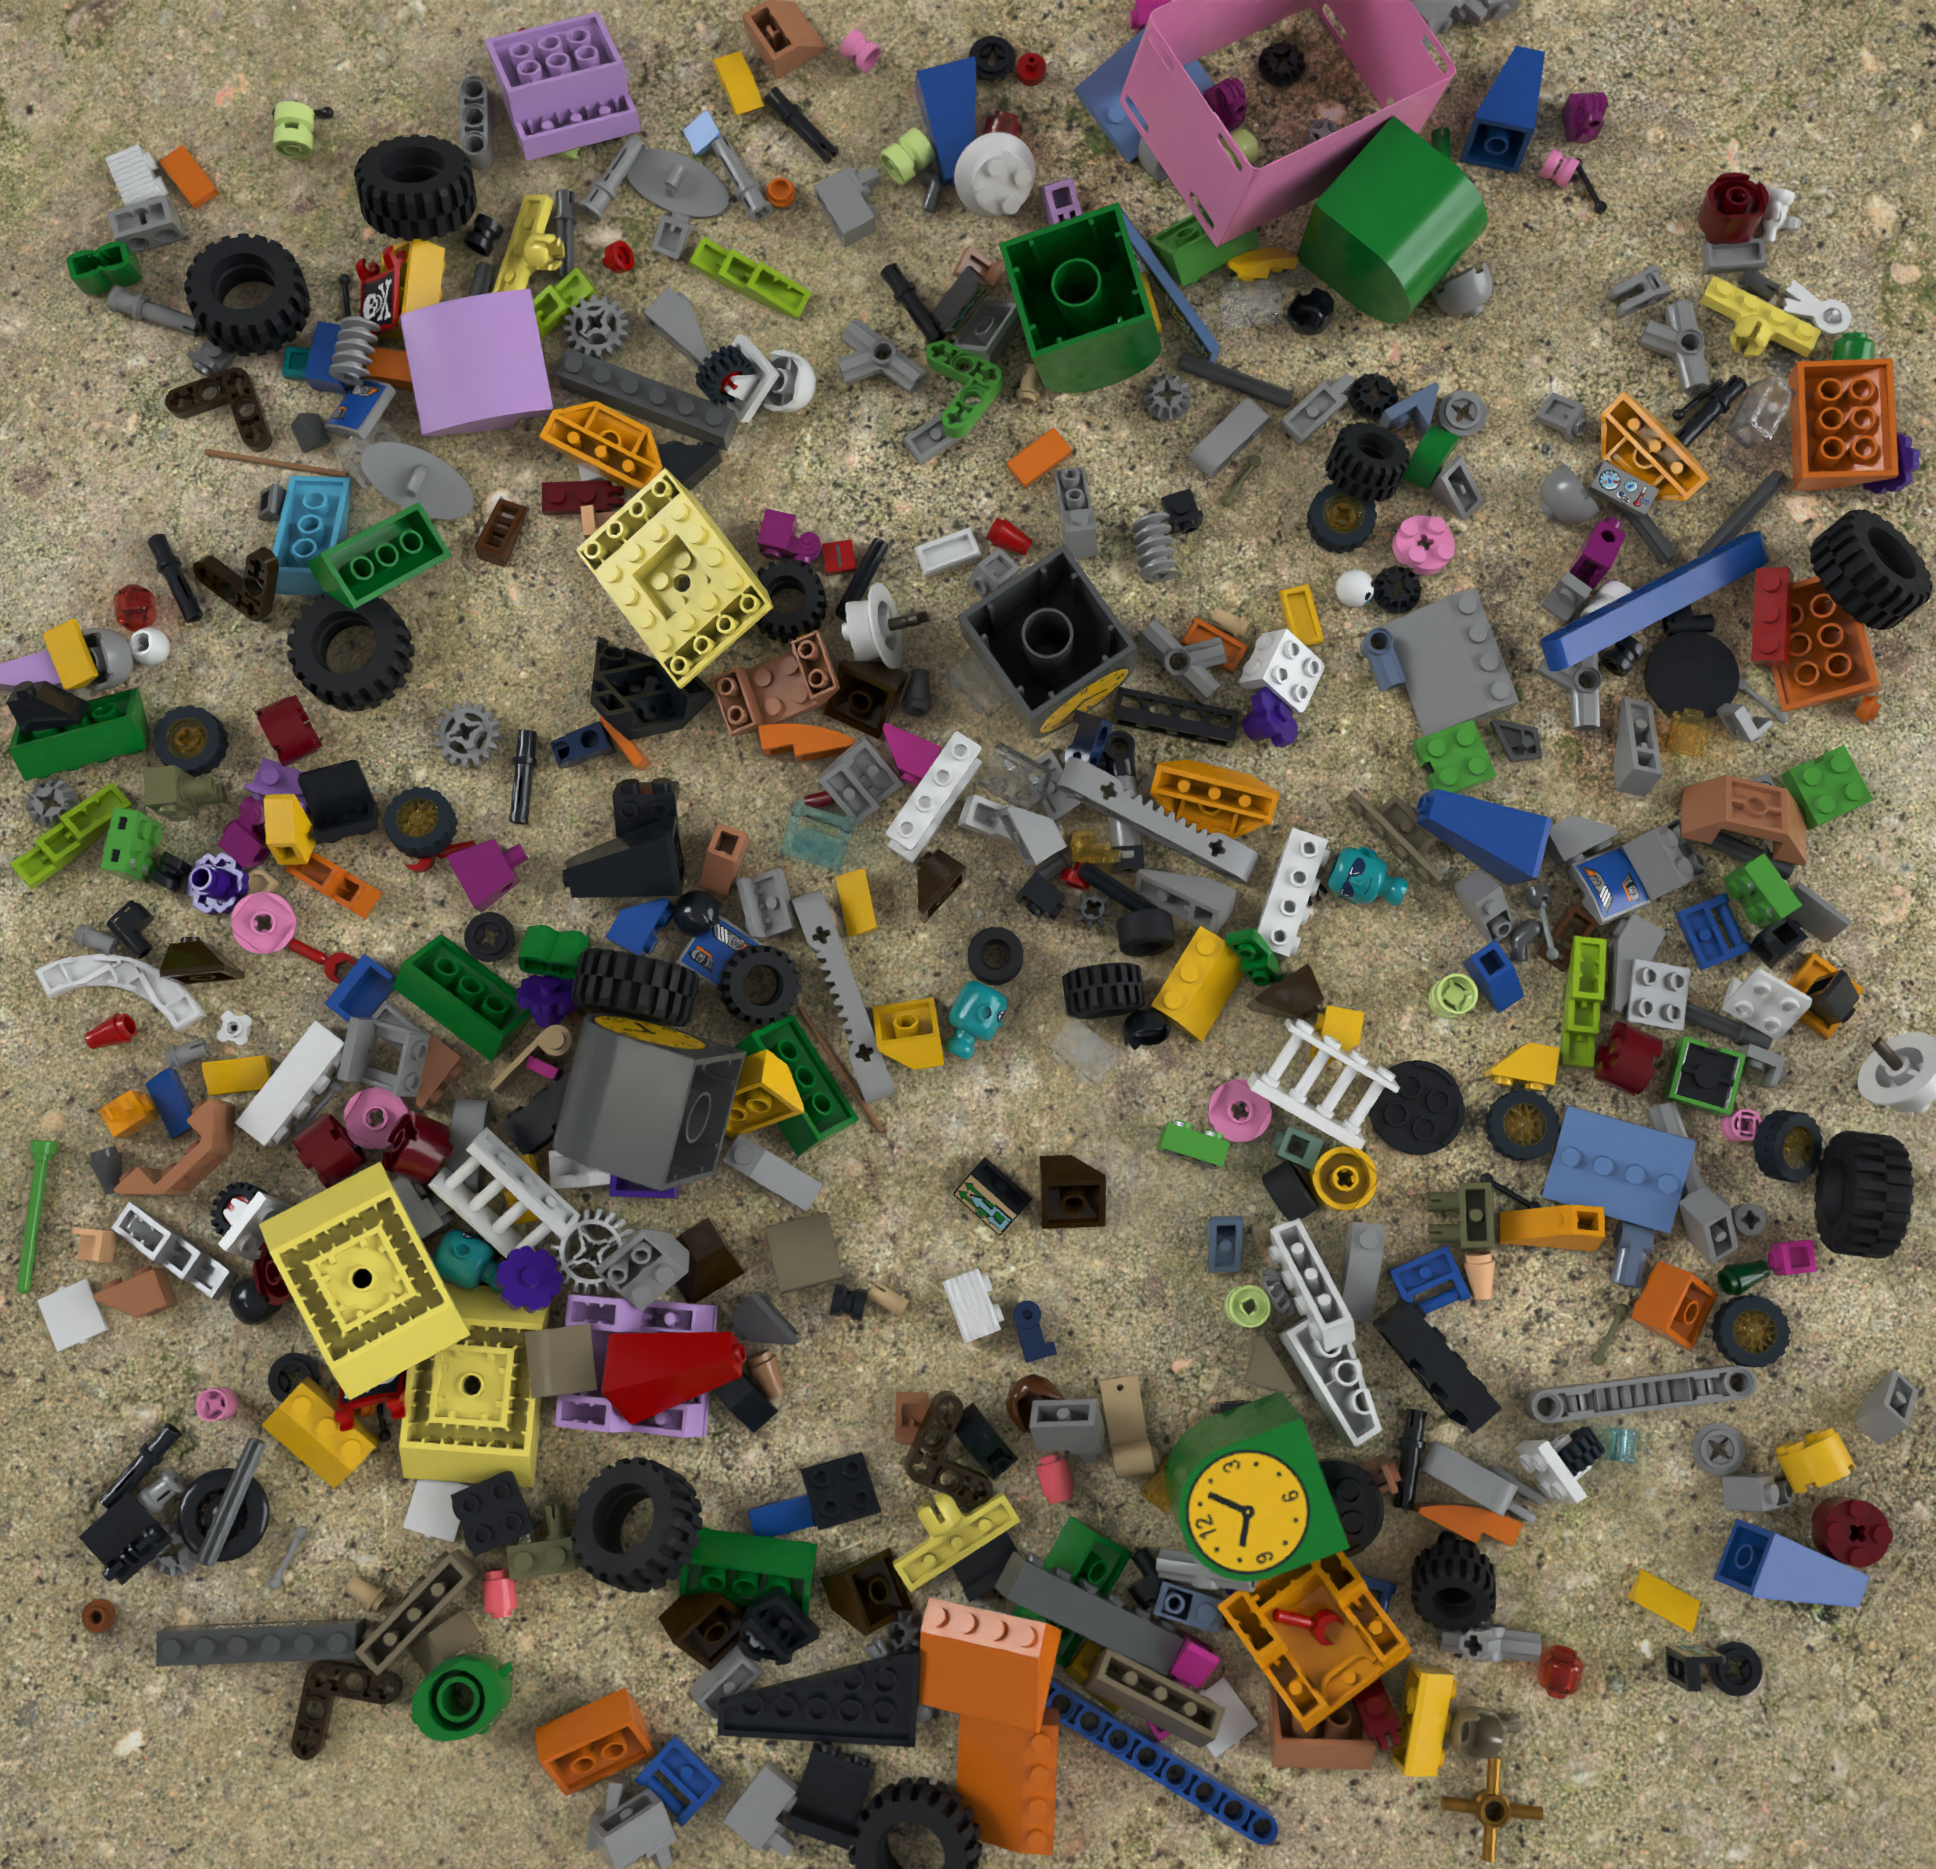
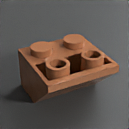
M766 0L742 14L747 37L776 80L826 51L825 45L793 1Z

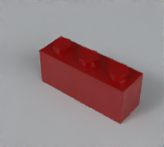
M1789 567L1756 568L1751 661L1756 666H1789L1794 577Z

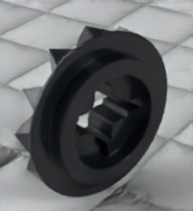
M986 36L977 40L969 52V57L975 56L978 78L988 79L990 83L995 79L1003 81L1007 74L1012 73L1016 62V55L1012 45L1004 38L998 36ZM991 51H994L995 58L998 60L995 61L993 67H990L988 62Z
M1285 39L1281 43H1274L1272 41L1267 48H1263L1258 60V69L1263 79L1279 87L1296 83L1302 77L1306 65L1304 52H1300L1296 44H1287ZM1287 56V65L1283 64L1276 70L1277 59L1282 60Z
M1379 372L1374 374L1365 373L1358 380H1355L1350 390V402L1353 409L1360 416L1371 420L1380 419L1384 410L1397 404L1399 399L1397 386H1394L1391 382L1390 376L1384 377ZM1374 386H1377V392L1382 397H1379L1373 405L1372 396L1367 395V393H1371Z
M1396 564L1393 567L1384 568L1373 582V597L1376 603L1387 612L1395 614L1405 613L1414 608L1420 600L1422 586L1420 585L1418 575L1411 572L1409 567H1398ZM1403 580L1402 589L1406 592H1400L1392 599L1394 588L1390 584L1396 585L1397 582Z
M486 912L474 917L467 925L464 934L465 946L469 953L476 959L489 963L502 960L508 952L512 951V945L516 939L513 925L504 916L494 912ZM484 927L492 933L498 932V936L494 938L496 948L488 942L481 943L486 938Z
M289 1353L280 1357L272 1365L268 1375V1385L272 1395L279 1402L282 1403L299 1385L296 1384L293 1388H290L292 1380L284 1372L296 1373L301 1369L300 1379L303 1380L308 1375L319 1385L322 1377L319 1374L318 1364L309 1355Z
M1729 1641V1643L1717 1645L1716 1651L1725 1655L1726 1663H1710L1708 1672L1711 1675L1713 1684L1722 1692L1731 1696H1744L1755 1690L1762 1678V1663L1758 1654L1750 1646L1740 1642ZM1727 1658L1736 1663L1741 1662L1738 1670L1742 1679L1732 1673L1726 1675L1730 1669Z

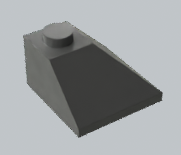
M761 1291L754 1292L730 1317V1320L734 1323L731 1329L742 1341L748 1338L750 1342L795 1345L804 1339Z

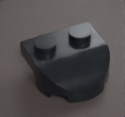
M778 1587L748 1605L743 1614L739 1629V1645L742 1651L756 1662H760L764 1658L775 1660L777 1666L784 1665L792 1661L793 1652L819 1639L821 1629L781 1587Z

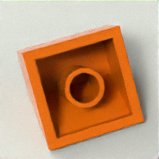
M1658 1260L1655 1269L1648 1275L1647 1285L1642 1296L1634 1305V1312L1631 1318L1647 1330L1691 1352L1718 1294L1694 1274Z

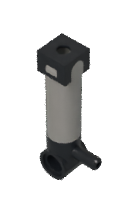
M1117 730L1109 734L1102 753L1104 759H1100L1097 767L1120 780L1124 790L1131 789L1132 797L1138 795L1134 753L1135 742L1129 733ZM1121 743L1126 747L1127 752L1122 755H1116L1112 752L1111 745ZM1108 816L1111 874L1136 873L1139 869H1144L1141 833Z

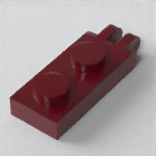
M608 480L542 482L543 515L581 514L580 506L593 505L596 513L611 512L614 507H623L625 505L624 498H612V496L624 495V487L612 486V482Z
M1379 1677L1351 1700L1369 1741L1377 1740L1383 1752L1389 1750L1386 1736L1390 1737L1394 1747L1401 1746L1398 1732L1402 1731V1727Z

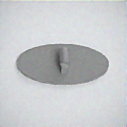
M644 149L626 175L628 182L639 195L653 205L670 213L676 211L694 219H709L720 216L729 206V194L722 181L704 165L675 152L661 149Z
M398 442L375 443L363 451L361 465L366 477L379 492L397 505L406 509L420 502L428 517L443 520L464 517L472 510L474 498L469 485L454 468L437 456L420 448Z

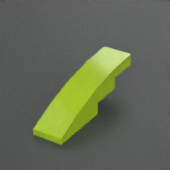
M705 236L702 237L688 263L689 266L728 288L795 319L799 318L812 294L811 291L762 261H759L757 264L732 248L729 252Z
M575 267L555 287L549 284L533 299L540 339L565 321V315H573L570 309L572 305L579 308L581 306V298L588 302L591 299V295L598 293L594 285L578 267Z
M111 782L60 816L61 823L34 840L36 843L35 847L9 864L24 883L33 890L86 850L109 829L114 807L130 809L133 805L117 786Z
M1575 936L1573 938L1564 1000L1559 1066L1592 1069L1594 1067L1595 1036L1599 1034L1600 1003L1604 1001L1607 939Z

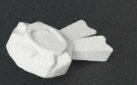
M1793 280L1790 283V287L1786 288L1783 292L1790 297L1785 298L1782 302L1783 310L1794 317L1811 319L1814 326L1821 330V334L1829 337L1843 333L1851 322L1852 315L1845 303L1834 299L1821 302L1796 280Z

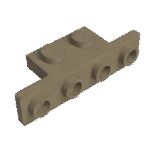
M1355 789L1346 797V801L1349 803L1347 805L1349 810L1358 818L1363 817L1371 825L1369 827L1371 832L1380 840L1385 839L1393 847L1392 852L1402 862L1407 861L1415 869L1414 874L1421 882L1426 885L1429 883L1434 887L1443 879V876L1422 856L1439 838L1416 823L1418 815L1396 794L1378 811Z

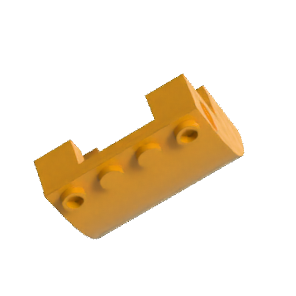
M1343 1551L1277 1576L1259 1580L1255 1591L1237 1590L1217 1605L1306 1733L1412 1653L1408 1641L1368 1590L1364 1579ZM1278 1608L1308 1615L1312 1618L1321 1609H1331L1342 1618L1344 1625L1334 1621L1325 1627V1636L1334 1644L1324 1646L1311 1636L1309 1629L1274 1622L1272 1614L1274 1609Z

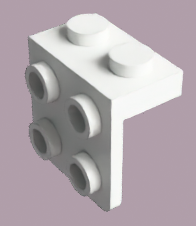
M1287 628L1262 633L1255 643L1256 647L1250 659L1244 665V672L1238 683L1245 690L1268 687L1294 712H1304L1324 671L1323 661Z
M1756 969L1744 982L1735 978L1729 984L1722 1010L1778 1041L1811 1007L1812 999L1764 970Z

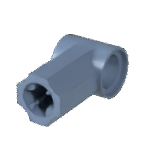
M1383 627L1370 630L1360 644V651L1369 662L1380 692L1391 690L1406 683V678L1393 648V635ZM1370 639H1379L1383 644V650L1374 649Z
M1622 1220L1618 1222L1613 1238L1616 1253L1611 1283L1633 1288L1641 1287L1645 1259L1651 1252L1654 1243V1229Z

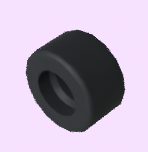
M1161 909L1137 910L1125 914L1117 920L1119 948L1125 955L1137 957L1152 956L1163 953L1175 945L1172 915L1168 911Z
M989 927L981 930L972 938L968 947V965L971 973L979 981L988 985H1002L1010 982L1018 975L1023 965L1024 950L1019 938L1012 931L1003 927ZM993 944L1004 947L1008 954L1006 963L999 968L988 966L983 959L985 949Z
M1284 1161L1262 1176V1181L1269 1195L1288 1221L1298 1218L1302 1220L1319 1208L1318 1202L1310 1191L1309 1186L1291 1162Z

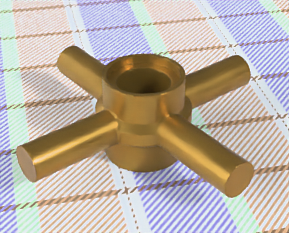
M1500 1756L1488 1759L1486 1789L1479 1791L1474 1799L1442 1796L1440 1802L1441 1810L1473 1813L1478 1821L1484 1825L1482 1860L1486 1862H1495L1497 1828L1504 1826L1510 1817L1540 1821L1543 1819L1542 1806L1509 1803L1507 1798L1500 1792L1502 1759ZM1491 1801H1497V1812L1490 1816L1485 1815L1486 1805Z

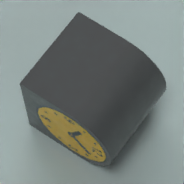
M1065 544L958 615L963 638L1033 738L1047 736L1072 723L1076 710L1085 713L1089 712L1116 691L1132 675L1136 668L1138 647Z
M587 1014L584 1017L552 1147L559 1154L577 1163L658 1191L712 1177L716 1170L747 1051L645 1020L612 1014Z

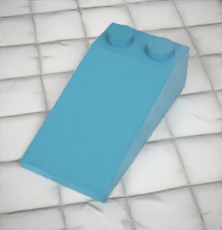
M290 476L272 551L279 562L276 583L277 594L317 596L322 593L324 596H329V594L323 591L306 563L319 553L347 539L351 478Z

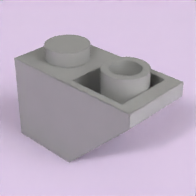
M1571 815L1551 826L1546 850L1556 867L1565 862L1570 867L1571 864L1585 859L1583 853L1591 849L1598 853L1611 846L1610 839L1619 833L1614 827Z
M1480 869L1454 885L1462 909L1488 944L1494 940L1499 942L1516 929L1501 886Z
M1784 1472L1739 1473L1722 1476L1725 1510L1764 1512L1792 1506L1791 1500L1793 1499L1794 1492Z

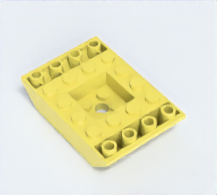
M666 468L576 549L577 553L680 689L773 608L768 591L700 502ZM689 576L690 587L686 591L680 592V580L683 577Z
M381 1162L259 1224L268 1250L330 1371L349 1400L471 1335ZM360 1269H367L372 1274L371 1284L363 1289L357 1288L353 1283L354 1274Z
M444 1283L471 1335L407 1369L404 1396L406 1416L402 1418L399 1442L403 1477L479 1483L510 1470L515 1474L519 1487L533 1488L543 1397L532 1398L524 1332L550 1329L552 1298L547 1308L529 1314L524 1310L523 1306L518 1310H511L507 1304L500 1300L501 1292L493 1291L490 1286L479 1285L475 1289L467 1290L452 1283ZM471 1375L476 1376L481 1382V1388L475 1395L469 1394L464 1387L465 1380Z

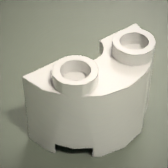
M555 1150L549 1151L550 1187L552 1189L590 1188L610 1185V1174L570 1160Z

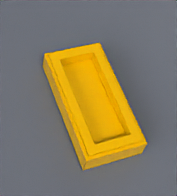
M1309 584L1280 590L1278 596L1287 629L1307 648L1323 644L1324 637Z

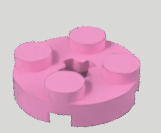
M1417 515L1401 523L1393 538L1392 548L1398 562L1403 566L1406 563L1409 567L1414 568L1412 572L1419 575H1433L1440 572L1452 559L1455 553V542L1443 518L1439 516ZM1420 540L1429 544L1428 550H1425L1423 546H1418L1417 543Z
M261 891L247 895L237 903L231 915L232 932L235 940L244 949L252 953L269 954L283 949L290 943L296 932L298 918L292 905L284 897L273 892ZM269 915L272 918L270 920L272 928L270 930L264 928L260 931L257 928L259 922L256 920L257 916L265 917Z
M1245 1079L1229 1081L1219 1086L1211 1095L1207 1107L1208 1122L1213 1130L1224 1134L1223 1139L1233 1143H1247L1261 1136L1269 1126L1272 1117L1269 1100L1250 1090ZM1240 1103L1246 1105L1244 1111L1248 1115L1246 1118L1240 1117L1237 1120L1233 1117L1234 1112L1231 1110L1232 1105L1238 1106Z
M379 1087L361 1090L349 1100L344 1111V1121L346 1122L348 1136L355 1144L362 1148L388 1150L391 1148L392 1143L387 1142L393 1127L405 1113L411 1115V1110L403 1097L393 1096L392 1091ZM381 1110L384 1122L373 1127L371 1125L373 1120L370 1118V1114L372 1112L378 1113Z

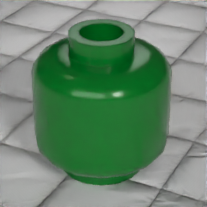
M1843 333L1842 338L1837 339L1833 343L1831 360L1873 359L1875 343L1868 338L1867 333Z

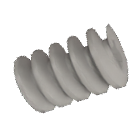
M347 316L340 322L342 330L337 334L338 342H336L334 347L336 353L332 356L333 364L329 368V373L334 379L343 383L363 386L364 382L359 377H369L370 372L362 368V365L371 366L373 362L365 354L372 355L375 353V349L368 345V343H377L378 338L371 334L370 331L379 332L381 327L377 323L360 316Z
M1169 513L1149 514L1139 518L1132 525L1133 531L1136 533L1134 536V541L1137 544L1136 553L1140 556L1137 560L1138 566L1141 568L1139 575L1145 581L1163 582L1171 580L1178 575V571H1169L1170 568L1177 565V561L1167 559V557L1175 554L1174 548L1166 547V545L1173 542V537L1164 536V534L1172 530V527L1168 524H1162L1170 519Z

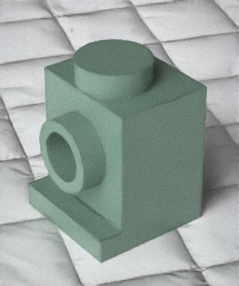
M1287 1126L1284 1132L1277 1131L1271 1148L1276 1149L1274 1157L1283 1161H1289L1305 1171H1311L1316 1163L1324 1140L1294 1127ZM1291 1142H1296L1299 1145V1152L1297 1154L1289 1151V1144Z

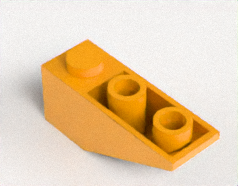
M1571 1204L1499 1213L1500 1244L1597 1252L1605 1239L1604 1207Z

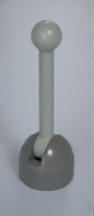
M1549 885L1533 886L1524 891L1526 901L1530 907L1539 910L1548 947L1546 956L1550 960H1555L1559 956V951L1554 948L1545 908L1551 902Z

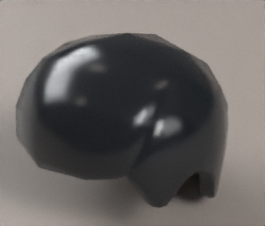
M1313 288L1307 295L1298 293L1287 308V322L1300 335H1318L1332 322L1334 300L1328 292L1320 288Z
M691 890L680 896L673 910L674 923L682 934L696 938L707 934L711 927L719 923L718 909L722 908V904L714 895L706 891Z
M1153 1009L1137 1010L1130 1014L1123 1024L1124 1044L1128 1046L1129 1043L1134 1050L1138 1049L1140 1045L1151 1046L1160 1044L1171 1033L1170 1023L1166 1016Z
M253 1275L242 1279L234 1286L229 1300V1306L235 1318L246 1325H259L268 1321L282 1308L283 1304H269L268 1301L271 1300L266 1295L261 1296L257 1291Z

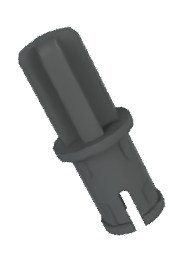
M1082 835L1066 848L1036 865L1034 870L1048 881L1062 872L1064 868L1072 869V864L1076 863V860H1080L1089 853L1094 852V848L1089 839Z

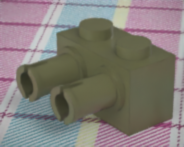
M176 765L143 769L145 805L156 811L157 814L169 818V821H186L188 816L199 815V805L225 803L227 800L224 784H216L212 776L196 779Z
M1491 1182L1458 1183L1456 1192L1427 1191L1428 1201H1441L1427 1202L1428 1212L1457 1211V1214L1460 1215V1220L1457 1221V1224L1428 1223L1429 1233H1442L1441 1235H1428L1429 1244L1458 1243V1246H1461L1463 1251L1496 1250L1493 1185Z
M565 1502L544 1506L548 1535L544 1538L535 1537L533 1530L531 1533L512 1541V1544L506 1547L510 1580L575 1571L581 1567V1560L576 1558L573 1546L577 1545V1543L571 1540V1532H567ZM528 1507L529 1513H530L531 1518H532V1521H533V1515H532L533 1508H532V1507Z

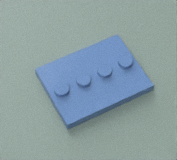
M1145 28L1073 90L1126 163L1131 162L1138 155V145L1141 138L1140 133L1122 108L1119 97ZM1197 59L1183 65V68L1202 96L1205 90L1215 85ZM1127 95L1125 101L1142 128L1147 125L1146 121Z
M1567 1105L1541 1196L1542 1198L1567 1205L1604 1207L1605 1216L1670 1234L1697 1141Z

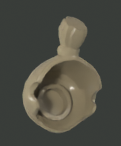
M1477 1706L1465 1707L1456 1713L1451 1722L1450 1740L1454 1750L1466 1759L1472 1761H1481V1758L1493 1759L1501 1749L1504 1733L1521 1732V1720L1518 1713H1509L1503 1718H1499L1495 1712Z

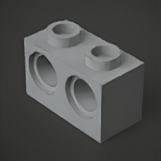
M166 195L107 212L114 239L117 242L125 243L133 254L186 239L179 213Z

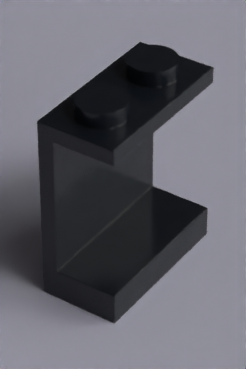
M814 1742L797 1793L798 1799L793 1805L786 1829L850 1850L851 1832L856 1827L855 1822L861 1813L871 1779L875 1773L876 1763L871 1762L872 1758L861 1752L853 1751L852 1755L839 1751L840 1746L835 1743L821 1742L819 1744Z

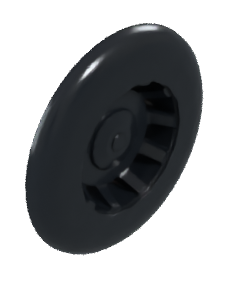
M233 1468L215 1469L201 1475L191 1483L181 1498L177 1512L178 1530L185 1545L197 1556L206 1538V1531L210 1528L224 1496V1489H227L235 1469ZM252 1477L216 1562L232 1561L246 1555L260 1542L266 1532L270 1516L269 1501L265 1490L254 1477ZM215 1492L218 1496L212 1499L210 1495ZM204 1503L208 1504L206 1510L202 1511ZM201 1517H205V1525H202ZM239 1530V1535L234 1537V1532Z

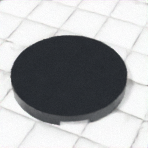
M1683 632L1666 638L1652 651L1644 671L1646 691L1650 694L1655 704L1666 716L1684 723H1700L1718 715L1716 710L1724 703L1731 704L1739 687V669L1731 651L1717 638L1702 632Z
M1406 1061L1389 1068L1388 1070L1396 1075L1394 1080L1400 1089L1395 1093L1385 1087L1370 1109L1369 1117L1376 1134L1390 1148L1407 1155H1427L1445 1148L1458 1135L1465 1116V1105L1456 1080L1442 1067L1427 1061Z
M1338 1458L1318 1460L1350 1547L1343 1550V1553L1347 1558L1363 1552L1374 1541L1379 1531H1381L1384 1521V1502L1381 1491L1374 1478L1359 1465L1351 1461Z

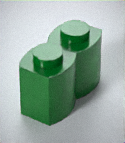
M123 242L107 243L96 251H78L66 258L70 278L87 295L104 293L115 285L122 287L131 286L143 278L138 258Z
M547 925L528 926L518 956L519 969L530 974L552 975L560 979L574 981L579 955L586 948H590V937L576 930L558 932Z

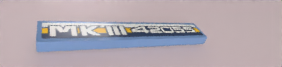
M1121 208L1138 268L1142 273L1146 272L1148 282L1202 358L1211 362L1216 361L1220 345Z

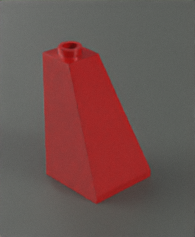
M732 1332L609 1334L602 1393L629 1424H636L742 1376V1363L746 1361V1350Z

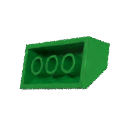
M417 502L319 553L306 564L324 592L350 610H354L450 558L452 555L420 502Z
M138 687L88 700L90 709L81 724L22 733L19 725L16 724L8 751L24 780L34 778L45 779L56 772L64 770L74 771L86 764L94 762L104 763L113 757L123 754L134 755L146 749L150 732Z
M442 934L438 935L402 963L393 985L396 991L491 1062L512 1045L533 1017L530 1009H521L519 1007V1003L516 1001L517 990Z
M793 1014L781 1019L779 1022L769 1024L750 1033L734 1047L747 1051L745 1057L767 1049L788 1065L803 1103L804 1112L779 1121L776 1124L797 1157L818 1147L859 1120Z
M1070 1516L1049 1554L1045 1557L1044 1566L1053 1569L1054 1565H1057L1072 1574L1070 1579L1078 1583L1081 1578L1086 1579L1099 1588L1097 1592L1106 1595L1107 1591L1111 1592L1133 1553L1090 1525ZM1018 1605L1012 1613V1616L1044 1622L1062 1630L1055 1663L1066 1668L1084 1636L1021 1605Z
M707 1527L698 1530L697 1537L700 1538L698 1548H693L690 1555L693 1558L688 1566L683 1565L680 1568L682 1573L680 1574L679 1597L682 1594L720 1592L739 1608H747L754 1600L781 1587L808 1616L816 1566L817 1544L777 1539L771 1536L762 1537L740 1532L713 1530Z

